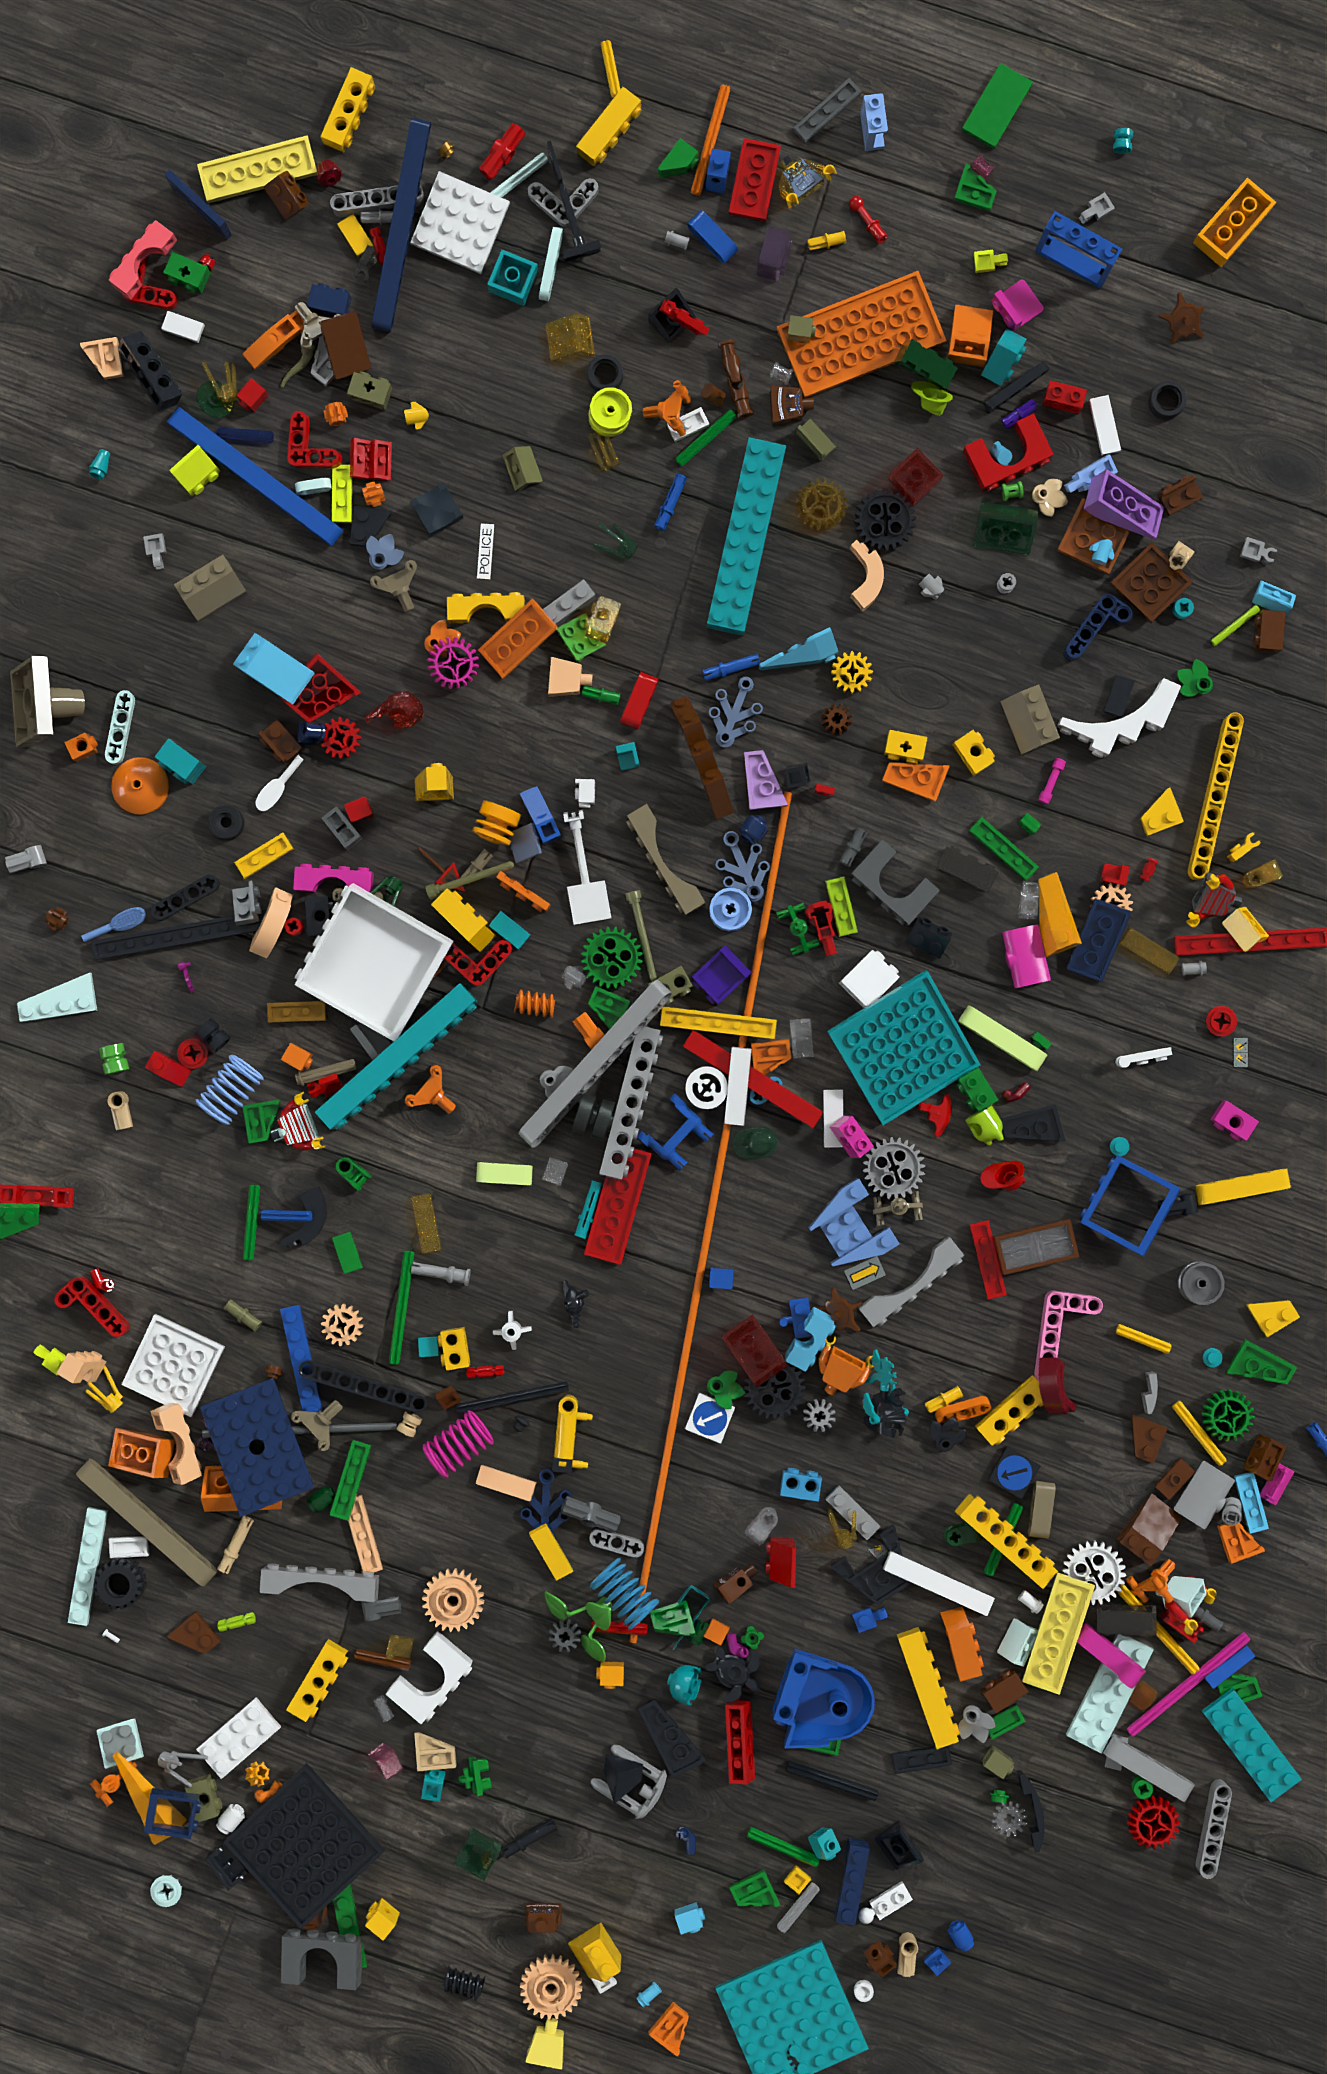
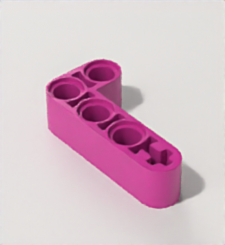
M1087 1623L1082 1625L1077 1643L1116 1673L1121 1682L1133 1689L1146 1673L1145 1669Z

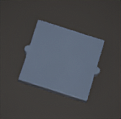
M534 823L512 831L514 833L513 837L508 836L509 840H511L510 849L513 851L516 863L542 853Z

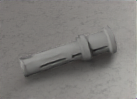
M416 1262L412 1264L411 1274L445 1279L448 1283H464V1286L469 1284L471 1269H456L455 1266L445 1268Z

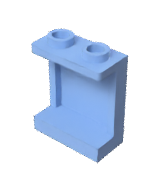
M883 94L865 95L860 113L865 151L884 149L883 133H887L888 127Z

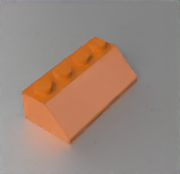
M205 1466L201 1492L204 1512L238 1511L222 1466ZM282 1501L259 1510L281 1509Z

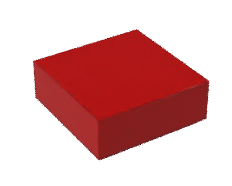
M816 784L814 793L833 797L835 788Z

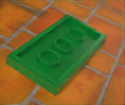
M1000 63L962 127V131L995 149L1030 90L1033 81Z

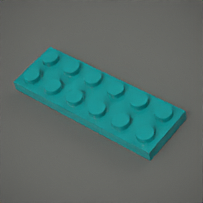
M1233 1688L1202 1710L1270 1802H1273L1302 1780Z

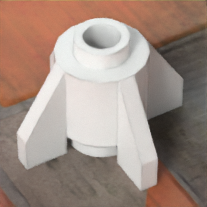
M508 1311V1322L502 1329L493 1330V1335H502L506 1341L511 1343L512 1350H516V1340L521 1336V1333L531 1331L532 1326L521 1327L518 1322L513 1321V1311ZM513 1329L515 1331L514 1335L511 1336L508 1330Z

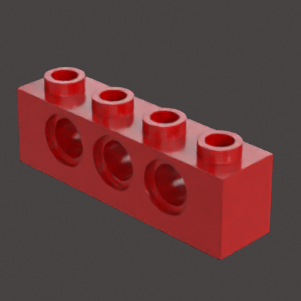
M736 1700L725 1705L729 1784L748 1785L755 1779L751 1700Z

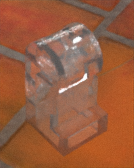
M1022 881L1018 918L1035 919L1038 916L1039 884L1037 882Z

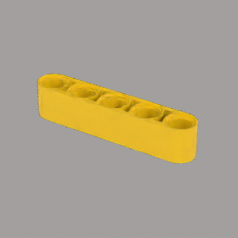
M1279 1169L1196 1185L1195 1191L1198 1205L1284 1190L1291 1188L1288 1170Z

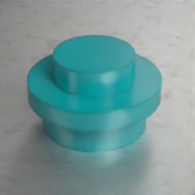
M1116 1137L1110 1143V1150L1116 1156H1124L1129 1151V1143L1123 1137Z
M1209 1348L1203 1353V1362L1209 1367H1217L1222 1362V1354L1218 1349Z

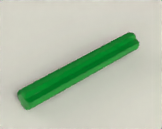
M731 409L728 410L676 457V462L680 466L685 465L736 419V414Z
M254 1184L249 1186L243 1260L248 1261L254 1259L260 1186Z
M1017 1503L1013 1504L1006 1519L1014 1528L1023 1509ZM1011 1536L1005 1538L1004 1544L1008 1543ZM995 1547L984 1569V1573L989 1576L994 1575L1003 1555Z
M753 1827L748 1831L747 1837L804 1863L817 1867L820 1859H817L815 1854Z

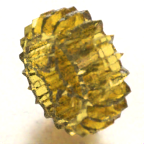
M816 478L815 485L812 481H809V487L804 485L802 487L804 492L799 491L798 496L800 498L796 500V503L799 504L796 510L802 511L799 514V518L806 517L803 523L807 524L810 521V528H813L814 524H816L817 530H820L821 525H824V529L828 530V524L834 528V521L840 523V517H845L846 514L843 510H847L848 507L846 504H843L847 502V497H842L845 491L841 490L838 492L840 485L838 484L833 487L834 481L831 480L830 484H827L826 478L823 479V483H820L819 478ZM820 491H827L831 494L828 496H824L820 493ZM813 494L815 503L807 508L806 500ZM836 500L837 510L831 515L829 506ZM819 501H821V503H825V507H823L822 505L818 506ZM821 513L826 518H818L812 514Z

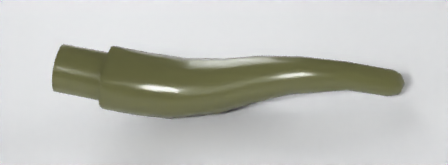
M312 344L309 354H303L299 362L289 370L280 385L281 388L285 386L286 382L293 375L303 370L309 364L316 346Z

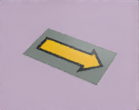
M877 1256L844 1271L853 1290L886 1275Z

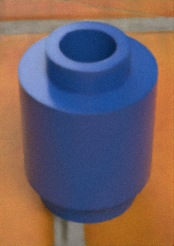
M953 1921L949 1925L948 1933L958 1949L962 1952L968 1951L974 1946V1938L964 1921Z

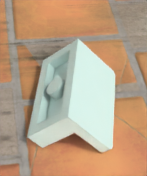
M1014 1618L997 1653L1012 1663L1024 1667L1032 1651L1038 1630Z

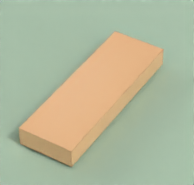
M481 1465L476 1480L478 1485L527 1501H531L537 1483L485 1465Z

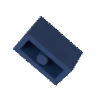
M322 283L318 285L312 284L307 307L312 313L334 317L336 314L343 315L349 312L352 298L346 289H332Z

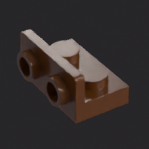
M1186 475L1178 480V484L1174 486L1168 484L1161 489L1162 492L1158 498L1168 517L1203 499V495L1195 482L1196 475L1191 477Z
M278 719L264 731L258 732L261 735L259 740L266 748L270 746L274 750L271 754L278 762L282 760L286 764L303 750Z
M1258 1434L1243 1469L1271 1482L1286 1450V1446Z

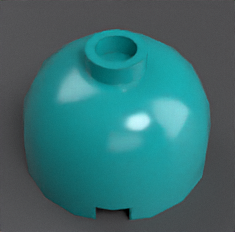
M682 1665L673 1674L669 1675L667 1684L670 1685V1693L676 1701L688 1706L692 1705L690 1700L695 1701L701 1685V1680H698V1673L702 1674L701 1668Z

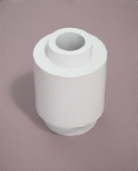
M230 1804L218 1818L217 1828L224 1834L233 1832L245 1818L244 1809L238 1804Z

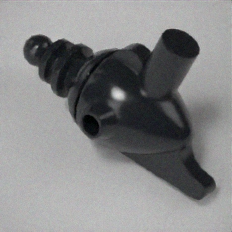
M565 1280L563 1281L564 1307L571 1314L569 1318H572L571 1322H574L573 1327L578 1328V1321H580L579 1317L581 1316L579 1312L582 1311L583 1299L589 1296V1292L586 1289L578 1292L576 1288L570 1287L568 1281Z

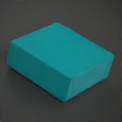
M438 1336L418 1338L419 1357L439 1356Z

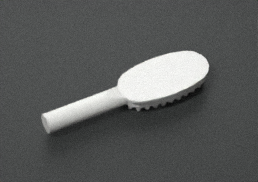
M297 755L279 779H273L261 790L255 803L259 810L266 811L279 800L285 789V782L304 760Z

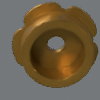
M449 141L443 144L437 150L440 154L439 157H445V159L450 157L455 152L453 150L454 144L452 145Z

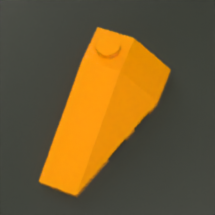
M1057 872L1039 879V928L1046 957L1082 944Z

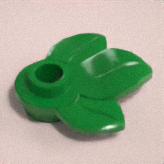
M1195 659L1192 669L1177 671L1178 680L1183 684L1179 692L1184 696L1193 697L1198 693L1207 694L1211 691L1213 682L1208 677V668L1202 661ZM1200 682H1204L1206 684V687L1201 688L1199 685Z
M730 1370L724 1371L719 1377L711 1378L707 1383L708 1392L715 1397L716 1404L724 1409H731L732 1399H737L745 1394L743 1388L735 1382L738 1373ZM713 1384H719L720 1389L715 1390Z

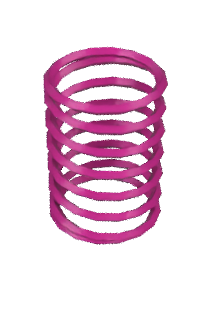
M470 1410L464 1414V1420L457 1419V1426L450 1424L449 1431L442 1430L441 1436H434V1442L427 1441L426 1444H423L422 1448L426 1457L435 1470L446 1479L449 1476L448 1471L430 1445L439 1452L443 1461L452 1472L456 1473V1468L440 1448L437 1439L447 1447L451 1456L460 1467H463L464 1463L448 1443L445 1434L454 1441L467 1461H471V1457L456 1438L452 1428L462 1436L474 1455L478 1456L479 1454L474 1444L462 1430L460 1422L470 1431L478 1445L483 1450H486V1445L471 1427L467 1416L482 1438L490 1445L494 1443L486 1426Z

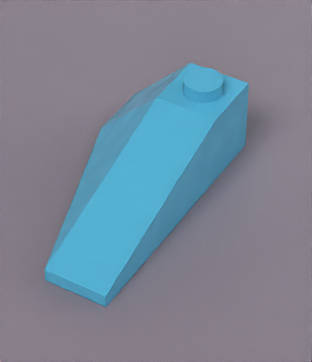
M829 627L810 636L804 642V645L795 644L787 650L788 653L786 654L781 652L760 663V671L817 664L824 661L829 663L835 660V656L839 651L831 628Z

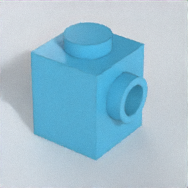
M697 1902L675 1909V1919L680 1933H695L703 1927L705 1915L702 1907L698 1908Z

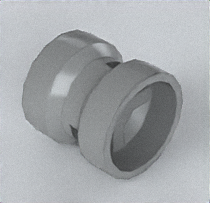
M1234 1497L1226 1498L1222 1508L1223 1522L1229 1525L1240 1523L1242 1509L1240 1500Z

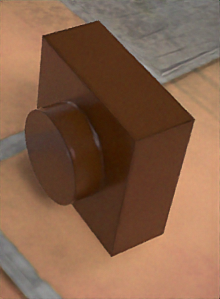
M452 1385L435 1394L437 1401L444 1410L462 1401Z

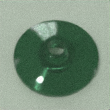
M207 381L197 390L196 398L198 405L207 415L222 418L232 411L234 399L232 393L224 384L217 381Z

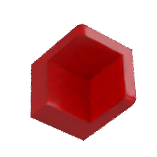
M365 796L344 805L351 822L365 817L367 819L374 817L372 808Z
M1104 864L1100 882L1112 883V885L1119 884L1120 887L1126 886L1130 866Z

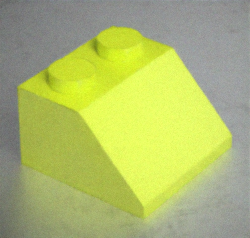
M199 445L169 470L192 497L195 494H200L204 490V486L208 482L216 480L219 476L218 473L221 472Z

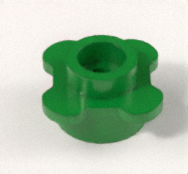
M753 1626L747 1627L746 1634L741 1637V1641L750 1646L751 1649H757L760 1640L764 1638V1634L756 1631Z

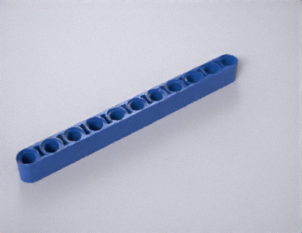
M177 407L167 420V423L196 446L199 445L204 452L328 545L333 546L343 533V530L180 407Z

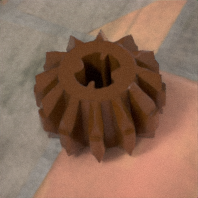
M832 703V710L825 707L824 710L827 714H821V718L826 720L821 721L820 724L823 726L828 725L824 731L827 732L829 729H832V736H834L835 731L841 736L842 729L848 732L849 729L846 725L851 726L853 723L847 720L853 717L852 714H846L849 708L846 707L844 710H841V703L838 709ZM835 715L838 716L837 718H841L839 724H836V721H832Z

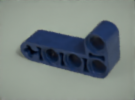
M1103 595L1063 651L1064 657L1068 661H1076L1086 650L1107 619L1115 625H1125L1132 617L1130 607L1113 595ZM1102 601H1108L1111 608H1104ZM1118 612H1124L1126 614V619H1120L1118 617ZM1092 616L1098 617L1099 620H1100V623H1099V624H1094V623L1091 621V617H1092ZM1080 632H1086L1089 639H1082ZM1075 645H1080L1075 651V654L1072 655L1071 651L1075 647Z

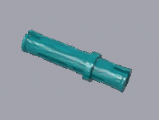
M591 1181L582 1213L578 1216L579 1223L574 1234L575 1236L586 1239L590 1223H593L594 1220L592 1217L603 1186L602 1183ZM593 1192H595L594 1197H593V1200H592V1203H591V1207L589 1208V1204H590V1201H591ZM587 1211H589L588 1216H587V1219H586V1222H585V1225H584V1227H583V1223H584V1220H585Z

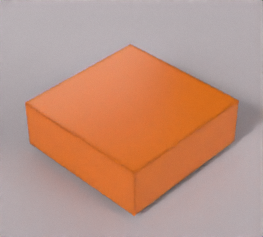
M712 1618L704 1637L721 1645L730 1627Z

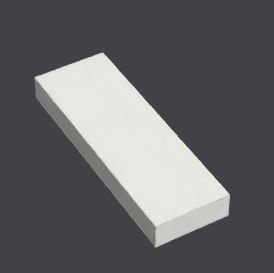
M1109 395L1090 399L1089 405L1101 456L1120 452L1121 447Z
M823 1090L824 1147H843L829 1128L843 1116V1090Z

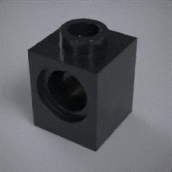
M807 763L790 765L784 769L788 788L806 786L811 781Z

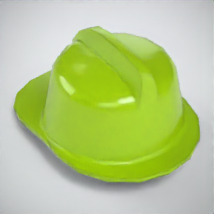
M915 381L911 385L912 390L921 397L922 408L935 415H942L947 402L953 399L950 393L943 391L930 382Z

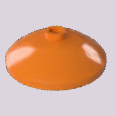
M143 757L132 758L122 763L115 771L111 784L112 794L118 805L127 812L137 815L149 814L159 809L167 799L169 779L165 770L157 762ZM140 781V786L136 788L135 782Z

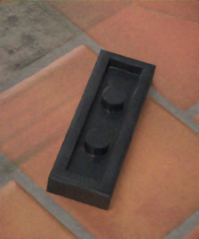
M949 1745L939 1749L933 1746L891 1753L895 1774L952 1765Z

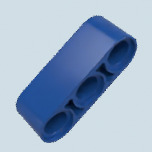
M700 210L687 223L689 230L721 263L725 264L738 251L736 244L704 211Z

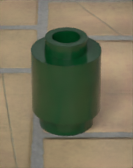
M325 1485L309 1496L307 1504L314 1513L317 1511L321 1512L334 1502L336 1493L331 1486L327 1487Z

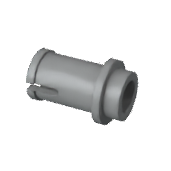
M667 231L664 243H668L667 246L671 244L686 250L689 237L673 233L674 231Z
M1206 962L1182 963V975L1199 974L1203 976V974L1207 973Z

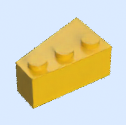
M447 888L431 905L468 942L481 952L496 935L485 926L488 922L481 915L476 917L473 914L476 911L468 903L464 905L461 902L463 898L455 890L452 893Z

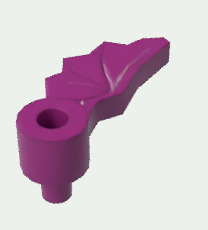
M183 961L178 963V968L180 971H183L185 981L192 993L194 988L187 971V967L191 966V963Z

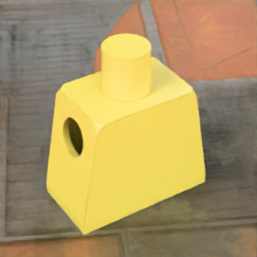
M547 2018L545 2027H536L527 2051L526 2063L562 2070L564 2031L557 2029V2019L551 2018L548 2020Z

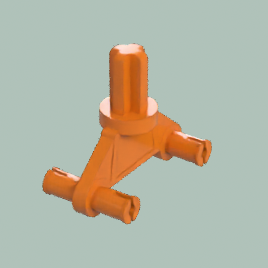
M677 380L673 383V387L676 390L667 400L659 402L658 406L645 407L642 412L644 418L659 417L664 419L674 431H677L679 436H684L686 430L683 428V422L679 419L681 403L683 400L685 404L691 402V398L688 395L687 388L682 386L681 382Z
M432 1065L429 1070L431 1074L429 1079L415 1095L407 1094L405 1103L411 1107L430 1103L433 1105L437 1104L447 1113H451L456 1105L443 1095L442 1069L438 1065Z
M1170 1559L1165 1560L1159 1569L1152 1571L1150 1578L1137 1584L1133 1576H1129L1126 1582L1132 1588L1131 1592L1133 1595H1137L1142 1603H1146L1149 1598L1143 1591H1156L1158 1595L1163 1596L1167 1603L1172 1602L1174 1598L1168 1591L1167 1582L1168 1575L1175 1568V1563Z
M130 1761L129 1763L138 1771L136 1768L138 1765ZM120 1773L117 1776L109 1774L103 1779L101 1785L96 1779L89 1784L96 1792L95 1796L98 1799L101 1798L106 1807L114 1802L106 1792H115L120 1786L122 1776Z

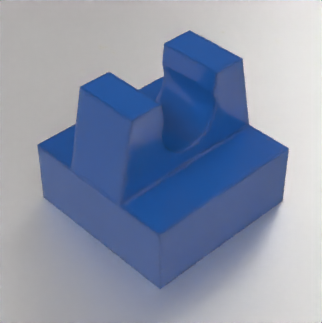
M938 1946L923 1959L936 1976L951 1964L950 1959Z

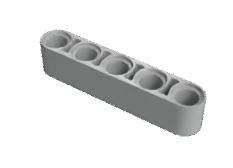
M398 185L336 194L331 198L330 205L333 213L341 218L349 217L352 214L354 216L361 215V212H377L379 209L381 211H392L395 205L392 197L397 194ZM419 186L418 193L420 195L417 197L416 207L421 206L425 198L421 186ZM375 198L382 199L380 203L373 202ZM358 200L363 201L360 206L354 205ZM338 203L344 204L340 209L335 208Z
M1112 1736L1103 1751L1110 1759L1183 1802L1186 1801L1195 1786L1187 1778L1115 1736Z
M1221 1779L1214 1780L1210 1786L1196 1859V1868L1206 1879L1213 1878L1218 1870L1232 1797L1230 1787ZM1225 1787V1791L1222 1794H1217L1219 1788ZM1217 1806H1221L1219 1813H1213ZM1212 1826H1218L1215 1832H1210ZM1209 1845H1214L1212 1851H1206V1848ZM1205 1864H1210L1208 1870H1202Z

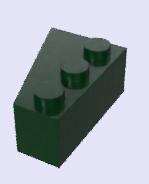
M913 339L904 341L894 360V363L941 389L948 388L957 370L952 360L939 357L937 352L929 348L926 349Z

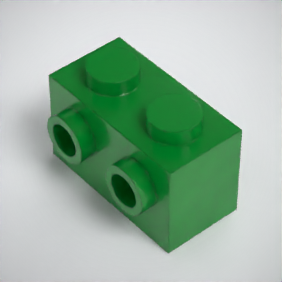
M979 1067L957 1079L959 1084L956 1086L962 1095L965 1093L969 1100L966 1102L972 1111L980 1112L998 1101L997 1096Z

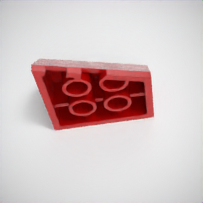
M316 652L304 665L315 674L294 704L280 696L279 698L310 723L361 692Z

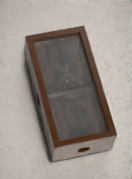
M1068 1218L993 1236L1003 1275L1079 1257L1071 1221Z

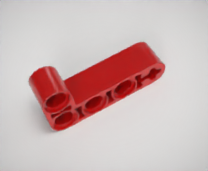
M84 1276L73 1278L55 1296V1303L60 1308L72 1306L79 1300L114 1337H120L129 1331L128 1321L93 1283ZM78 1280L83 1283L82 1290L76 1288ZM63 1294L69 1296L68 1304L62 1301ZM91 1294L96 1297L97 1301L95 1304L89 1302ZM104 1308L107 1309L110 1313L108 1319L104 1318L102 1315V1310ZM118 1324L122 1325L120 1331L116 1330Z

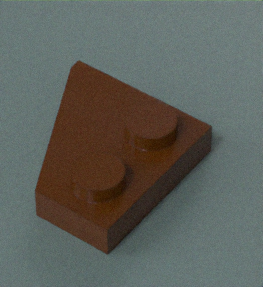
M1132 1413L1134 1456L1154 1464L1168 1428Z
M198 1611L193 1613L167 1636L169 1639L203 1654L208 1653L221 1641Z

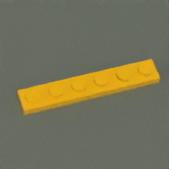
M662 1007L660 1026L768 1039H775L777 1020L670 1007Z

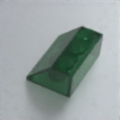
M981 501L973 546L1030 555L1038 523V510Z

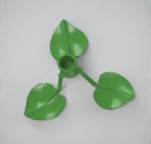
M545 1591L547 1606L558 1619L566 1620L567 1616L569 1617L587 1610L595 1624L588 1636H581V1643L584 1650L592 1658L604 1663L606 1659L604 1648L597 1640L593 1639L592 1635L597 1627L605 1631L610 1627L611 1602L604 1604L607 1598L602 1597L596 1603L588 1602L586 1606L569 1612L566 1605L559 1598Z

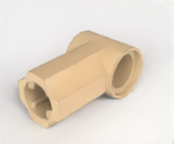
M1178 541L1169 554L1170 567L1174 570L1183 569L1195 551Z
M123 1091L114 1092L108 1097V1105L111 1107L116 1130L133 1127L128 1106L129 1098ZM116 1095L122 1098L121 1105H117L114 1102Z
M907 1932L899 1937L900 1947L897 1973L903 1977L914 1975L916 1954L918 1952L915 1936ZM906 1943H913L910 1947L904 1946Z

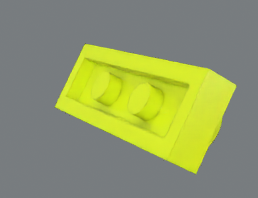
M340 465L337 468H332V522L352 523V477H350V465Z

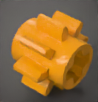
M253 1762L251 1767L245 1769L247 1772L245 1780L250 1782V1786L256 1784L258 1787L262 1786L264 1781L269 1780L268 1774L270 1769L264 1765V1762L259 1764Z

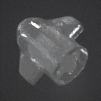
M581 965L566 967L562 975L566 988L571 989L572 986L581 989L588 978L582 973L584 967Z

